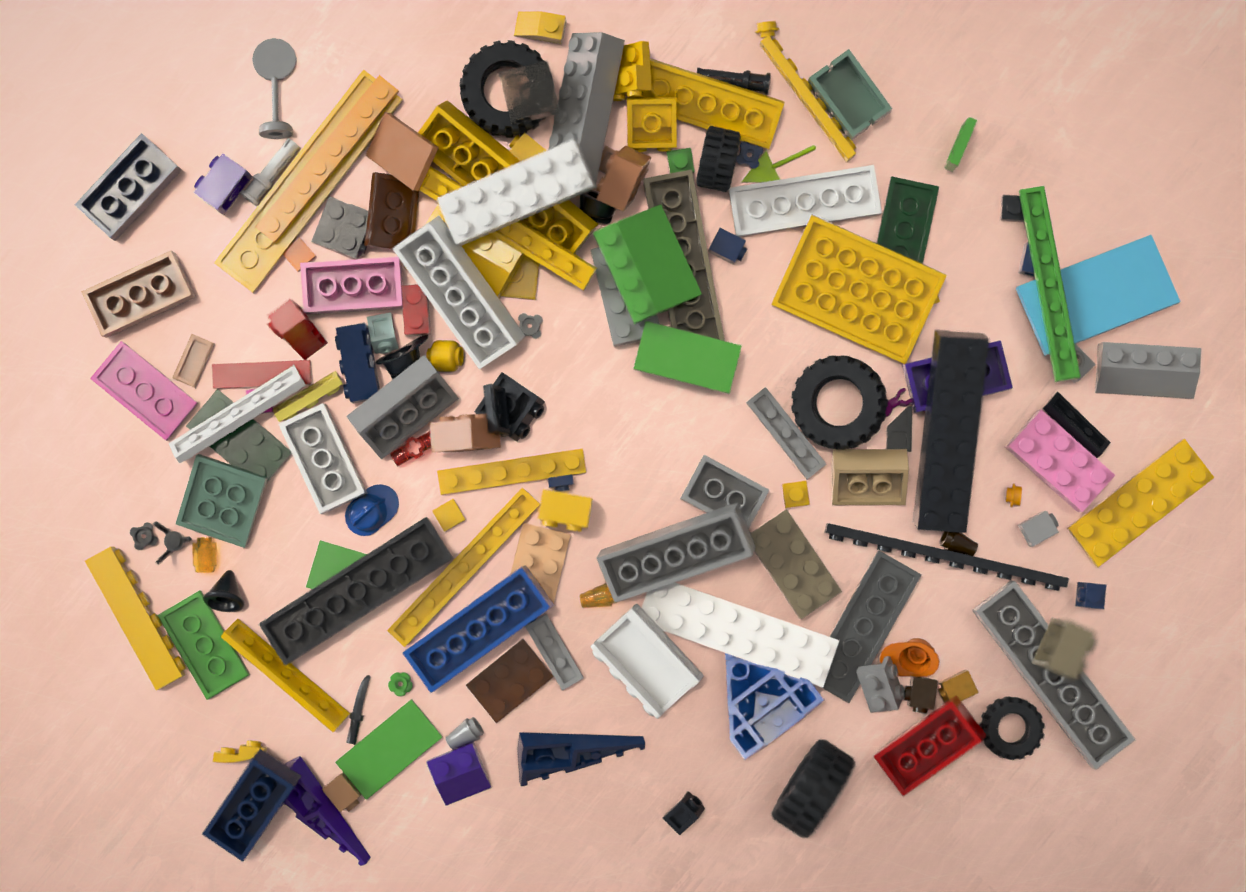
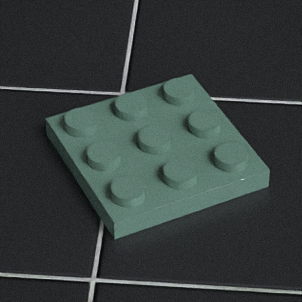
M197 454L176 525L243 548L247 547L268 477Z

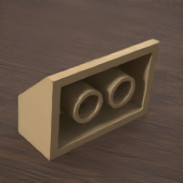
M833 449L832 505H906L909 475L907 449Z

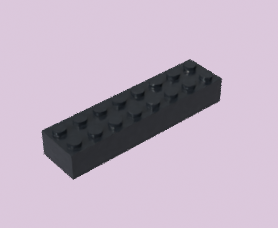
M935 330L913 514V523L917 530L966 533L989 347V338L984 333Z
M425 517L259 623V626L286 666L454 558L428 517Z

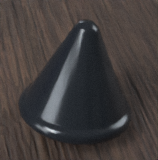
M231 570L225 571L203 597V601L208 607L221 612H237L242 610L245 605L234 573Z

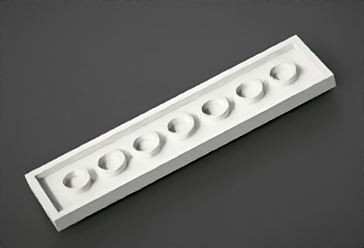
M677 583L648 591L642 605L645 613L662 631L758 665L785 671V674L798 679L800 677L808 679L812 684L824 687L840 641Z

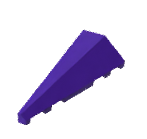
M301 756L285 763L284 765L301 775V778L282 806L284 804L296 813L297 819L325 840L330 837L340 845V851L343 853L348 851L359 860L358 864L360 866L365 865L371 858L336 806L323 792L322 786Z

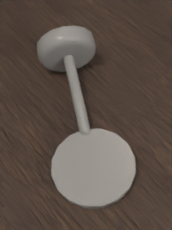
M270 38L257 45L252 57L254 69L259 76L266 80H271L272 121L261 124L258 132L259 136L263 138L283 139L293 135V127L289 123L279 121L278 80L284 79L291 74L295 68L296 56L294 49L288 42L283 39Z

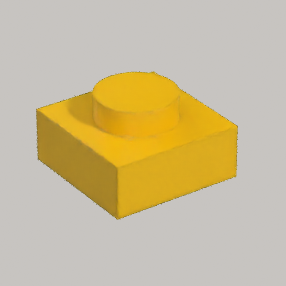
M807 481L782 484L785 508L810 505Z

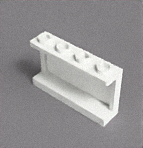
M637 603L590 646L593 650V655L600 662L604 661L610 668L609 671L612 676L617 680H621L627 686L626 690L632 697L638 698L644 704V710L650 716L654 715L657 719L704 676Z

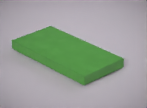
M646 321L633 369L730 394L742 345Z
M199 590L157 616L206 700H209L246 678L250 673L237 651L221 638L225 630L212 608L204 603V595Z
M411 699L335 763L367 800L443 736Z

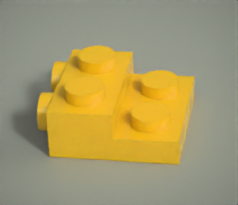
M639 41L624 45L613 101H625L626 96L628 98L642 97L643 92L652 91L649 41Z
M676 97L627 98L628 147L639 152H645L647 148H657V151L663 152L677 148Z

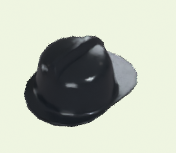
M593 190L580 194V209L595 222L604 224L611 222L616 208L597 200L599 193Z
M423 335L397 351L379 358L375 363L377 365L383 364L391 378L394 379L420 359L419 346L429 336Z

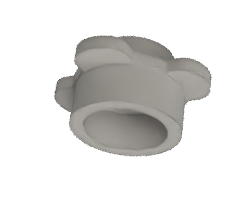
M526 313L520 314L518 317L520 321L519 328L524 335L532 336L534 339L539 338L541 335L539 328L542 323V317L538 314L535 316L527 315ZM532 324V327L528 328L527 325Z

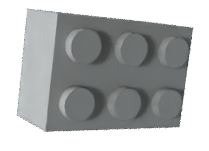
M703 455L680 499L706 513L738 502L749 529L769 489Z

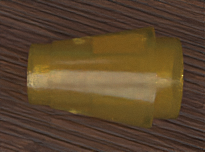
M607 583L579 595L582 608L612 607V604L615 603Z

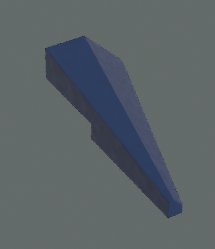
M519 732L517 754L520 786H526L528 781L539 777L542 780L549 779V774L559 771L569 773L601 763L602 758L614 754L617 757L624 756V751L639 748L643 750L645 749L644 737Z

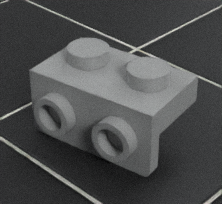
M884 657L882 664L859 666L856 673L870 712L898 710L902 700L905 698V690L903 685L899 683L898 670L896 665L892 663L891 657Z

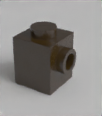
M911 676L910 686H905L904 700L908 701V706L913 707V712L927 713L928 709L934 710L938 680Z

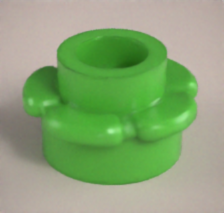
M396 672L390 677L391 681H389L388 687L396 696H404L406 692L411 691L413 683L410 681L411 677L407 673ZM398 682H402L403 685L399 686Z

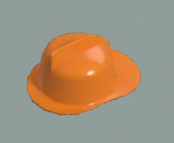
M913 638L907 642L892 643L886 646L880 655L881 664L884 657H891L892 663L897 667L898 676L927 677L937 671L940 662L935 648L921 638Z

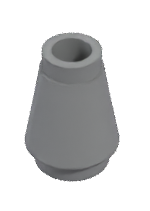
M466 718L445 739L449 747L454 750L479 740L484 732L476 718Z

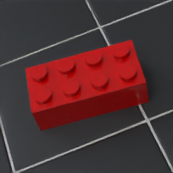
M955 695L879 749L873 757L901 795L905 796L982 742L986 734L958 696Z

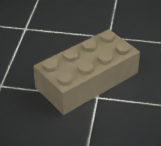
M787 509L750 533L756 546L754 552L799 619L804 618L842 592Z
M1051 618L1032 664L1059 676L1076 680L1077 675L1081 676L1085 670L1087 663L1084 662L1087 652L1091 653L1095 647L1097 639L1094 636L1096 632L1069 620Z

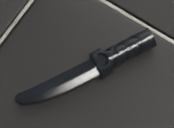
M367 675L361 682L353 712L350 713L349 718L351 722L346 741L349 744L356 745L358 728L360 727V721H363L364 715H361L371 678L370 675Z

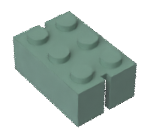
M849 49L831 61L829 67L828 65L824 66L808 79L812 90L824 102L828 112L838 121L844 134L851 140L867 130L870 124L874 125L892 110L890 104Z

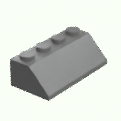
M1112 342L1099 343L1095 393L1194 399L1200 375L1201 348Z

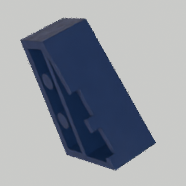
M364 322L336 327L337 336H335L337 351L340 350L342 360H339L341 375L345 374L347 383L343 384L345 398H350L351 403L364 402L380 390L368 325Z

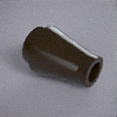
M944 531L940 539V546H943L944 550L974 556L978 548L977 542L961 532Z

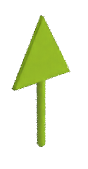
M816 146L808 147L774 164L767 151H765L758 160L759 166L751 169L741 182L762 183L780 180L775 168L814 151Z

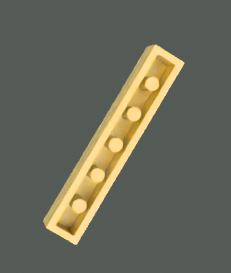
M110 546L85 560V563L155 690H160L185 676L183 671L186 669L185 664L180 656L175 657L172 651L174 645L167 634L164 636L159 628L162 626V623L157 614H152L148 608V605H150L148 597L144 592L140 593L136 586L138 579L134 572L127 570L124 564L126 558L120 548L116 550L115 546Z

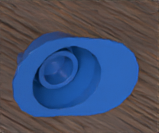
M383 484L373 485L366 489L367 494L354 499L348 505L345 512V522L349 530L360 536H368L377 532L395 516L399 507V498L391 487Z

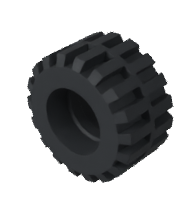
M710 126L707 129L696 179L697 186L727 192L730 189L741 139L740 132Z
M1004 697L1003 699L994 700L992 705L989 704L986 707V712L982 713V722H980L979 726L986 734L983 739L984 744L994 754L1009 760L1024 759L1026 755H1032L1035 748L1040 747L1041 744L1039 742L1041 739H1044L1045 735L1043 733L1045 724L1042 722L1043 717L1041 713L1028 701L1018 697ZM1010 713L1020 715L1024 719L1026 726L1022 738L1013 743L1004 741L998 732L1001 719Z

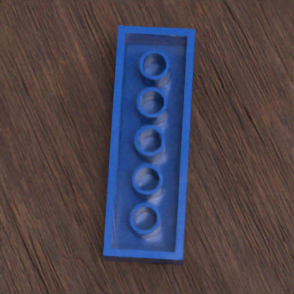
M524 565L402 654L429 692L432 693L546 612L554 604L528 567Z

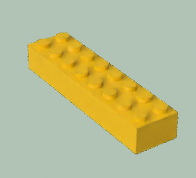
M448 100L437 105L418 132L439 147L433 162L462 186H467L522 162ZM570 200L520 220L575 255L599 225Z

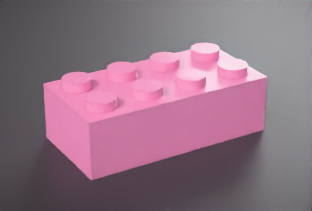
M399 257L300 263L303 312L306 315L401 309L403 306L401 285H403L402 263Z
M1042 409L1038 410L1005 446L1008 451L1077 512H1083L1115 476L1113 472Z

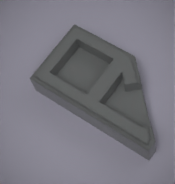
M908 406L887 426L886 449H907V452H911L912 406Z

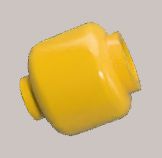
M436 340L431 348L427 349L426 358L438 372H455L459 366L463 365L464 350L454 340Z

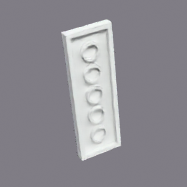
M874 165L743 185L729 189L735 233L738 237L807 226L812 214L828 222L882 214Z

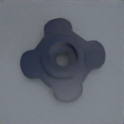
M743 141L740 144L741 150L740 154L737 155L736 162L739 165L744 164L755 169L759 166L758 160L759 156L763 153V148Z

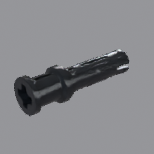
M697 68L698 74L707 77L731 78V80H717L748 90L764 92V95L769 93L771 73L763 75L751 73L750 70H746L744 73ZM752 81L763 82V84L752 83Z

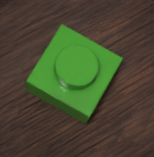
M691 148L667 151L670 173L691 169L692 173L695 172Z

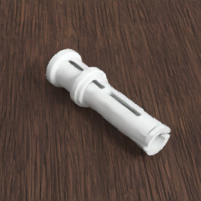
M287 138L260 174H254L253 181L245 190H241L240 194L257 207L260 198L267 190L272 188V182L300 149V146L290 138Z

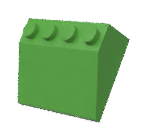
M661 204L593 232L594 238L634 325L702 295Z

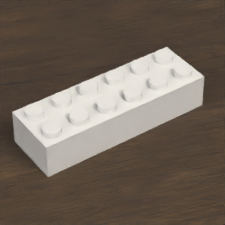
M573 139L437 198V201L455 244L462 246L597 187L578 141Z
M439 215L393 248L394 252L479 369L517 345L525 337L522 330L464 249L455 244L449 228Z

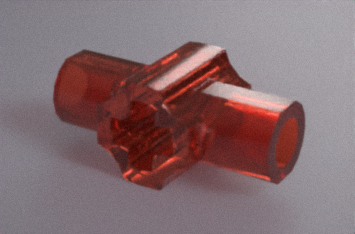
M430 431L418 438L413 436L405 440L406 444L391 452L390 455L397 467L412 458H422L425 456L424 452L432 448ZM412 442L421 444V447L418 449L420 453L409 452V449L412 448Z

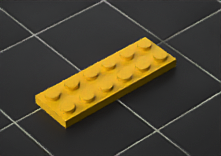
M650 58L652 91L643 92L642 97L637 98L676 97L677 120L705 129L714 126L738 131L741 136L740 140L770 149L785 101Z
M1182 439L1067 529L1096 567H1099L1215 477L1189 443Z

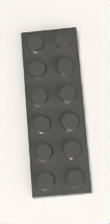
M877 551L829 636L840 641L824 687L821 688L850 703L860 685L856 673L858 667L872 664L922 574L885 553Z

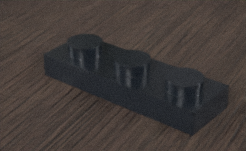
M1059 392L1055 393L1043 407L1052 419L1094 457L1098 458L1111 443Z

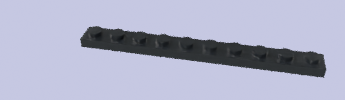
M826 523L824 533L830 534L829 539L843 542L844 537L854 539L853 544L867 547L868 543L878 545L877 550L891 553L892 548L902 550L901 555L915 558L916 554L926 556L925 561L938 564L940 559L950 561L949 566L963 569L965 564L973 566V572L987 575L988 570L998 572L997 577L1011 580L1013 575L1021 577V583L1035 585L1036 581L1046 583L1045 588L1056 591L1060 590V586L1067 588L1069 578L830 523Z

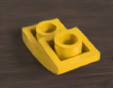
M247 740L246 744L240 745L239 753H235V748L221 747V751L214 752L213 762L232 763L249 760L255 756L260 748L267 752V747L261 746L260 741Z

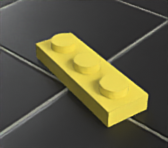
M336 371L332 372L274 407V415L279 422L284 419L286 421L297 416V411L302 408L313 407L319 402V398L326 394L330 396L340 389L339 386L343 384L340 376Z

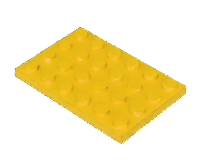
M812 214L771 305L906 364L947 274Z

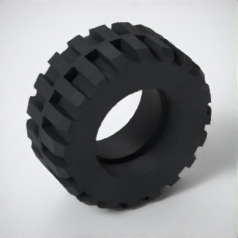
M500 40L493 42L494 45L488 47L484 45L480 48V52L477 54L473 53L469 58V63L465 64L462 70V78H460L461 100L469 118L483 130L492 133L493 136L499 137L504 135L506 138L514 137L513 135L517 134L522 136L524 132L527 134L528 130L537 128L542 119L545 120L548 115V110L553 103L554 93L552 74L546 61L541 58V55L536 50H531L529 45L524 43L521 45L516 44L513 40H508L507 43H501ZM503 67H513L522 71L528 78L530 94L522 107L513 111H499L493 108L485 98V81L493 71Z
M831 355L814 361L813 365L807 366L803 370L804 373L800 378L798 377L795 382V390L792 391L793 405H791L792 413L795 415L797 426L801 428L802 433L807 438L826 448L844 450L858 447V445L868 442L875 433L877 434L880 430V425L886 417L885 412L886 407H888V400L886 399L885 385H883L879 375L869 365L850 356ZM837 379L847 380L856 385L863 400L859 416L853 422L843 426L827 423L820 416L817 409V397L820 390L828 382Z
M818 740L799 764L778 798L771 813L773 819L801 838L810 837L822 820H824L851 776L852 770L855 767L853 757L826 740Z

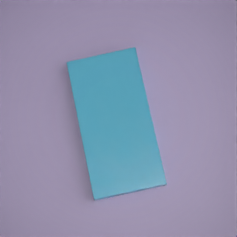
M1152 235L1060 270L1074 344L1181 302ZM1036 280L1017 286L1016 291L1042 352L1046 356L1049 355Z

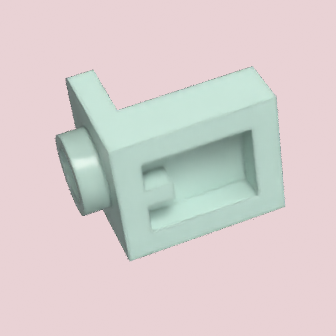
M391 312L367 317L370 340L375 354H386L392 350L399 349Z

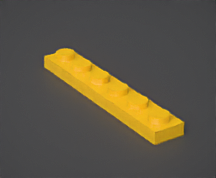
M769 35L760 41V47L843 159L848 162L856 155L854 151L856 149L855 144L848 136L844 138L839 130L842 128L834 117L830 119L825 112L827 107L819 97L815 99L810 92L812 90L810 83L805 78L801 79L796 73L798 70L797 66L790 58L786 59L781 53L783 48L777 39L772 40Z
M583 448L437 470L441 495L586 473Z
M238 618L221 635L223 640L333 733L350 714L294 665L290 663L285 666L275 649Z

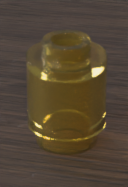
M197 537V542H192V566L195 567V572L197 573L215 572V566H217V542H212V537Z

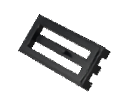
M493 384L484 385L488 432L500 435L501 437L510 435L505 388Z

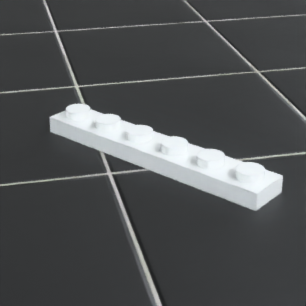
M293 365L170 442L169 446L175 459L181 464L187 459L192 458L198 452L214 444L222 437L235 431L238 427L306 386L299 371Z

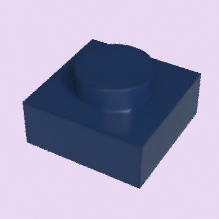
M573 475L548 478L549 488H554L557 492L569 490V485H574Z

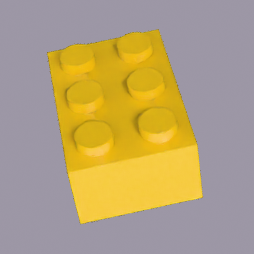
M543 489L537 519L542 520V525L558 528V523L567 524L566 529L582 532L583 527L588 528L593 499Z

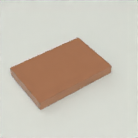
M385 112L365 156L412 190L419 191L439 147L393 114Z

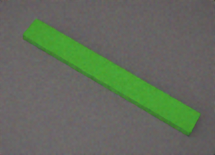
M1045 187L1020 189L1019 196L1054 381L1061 382L1079 379L1081 376Z

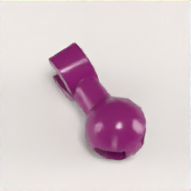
M906 388L900 389L895 397L888 400V407H886L885 412L886 417L892 413L893 408L899 405L906 407L911 404V399L907 401L898 400L900 395L905 393Z

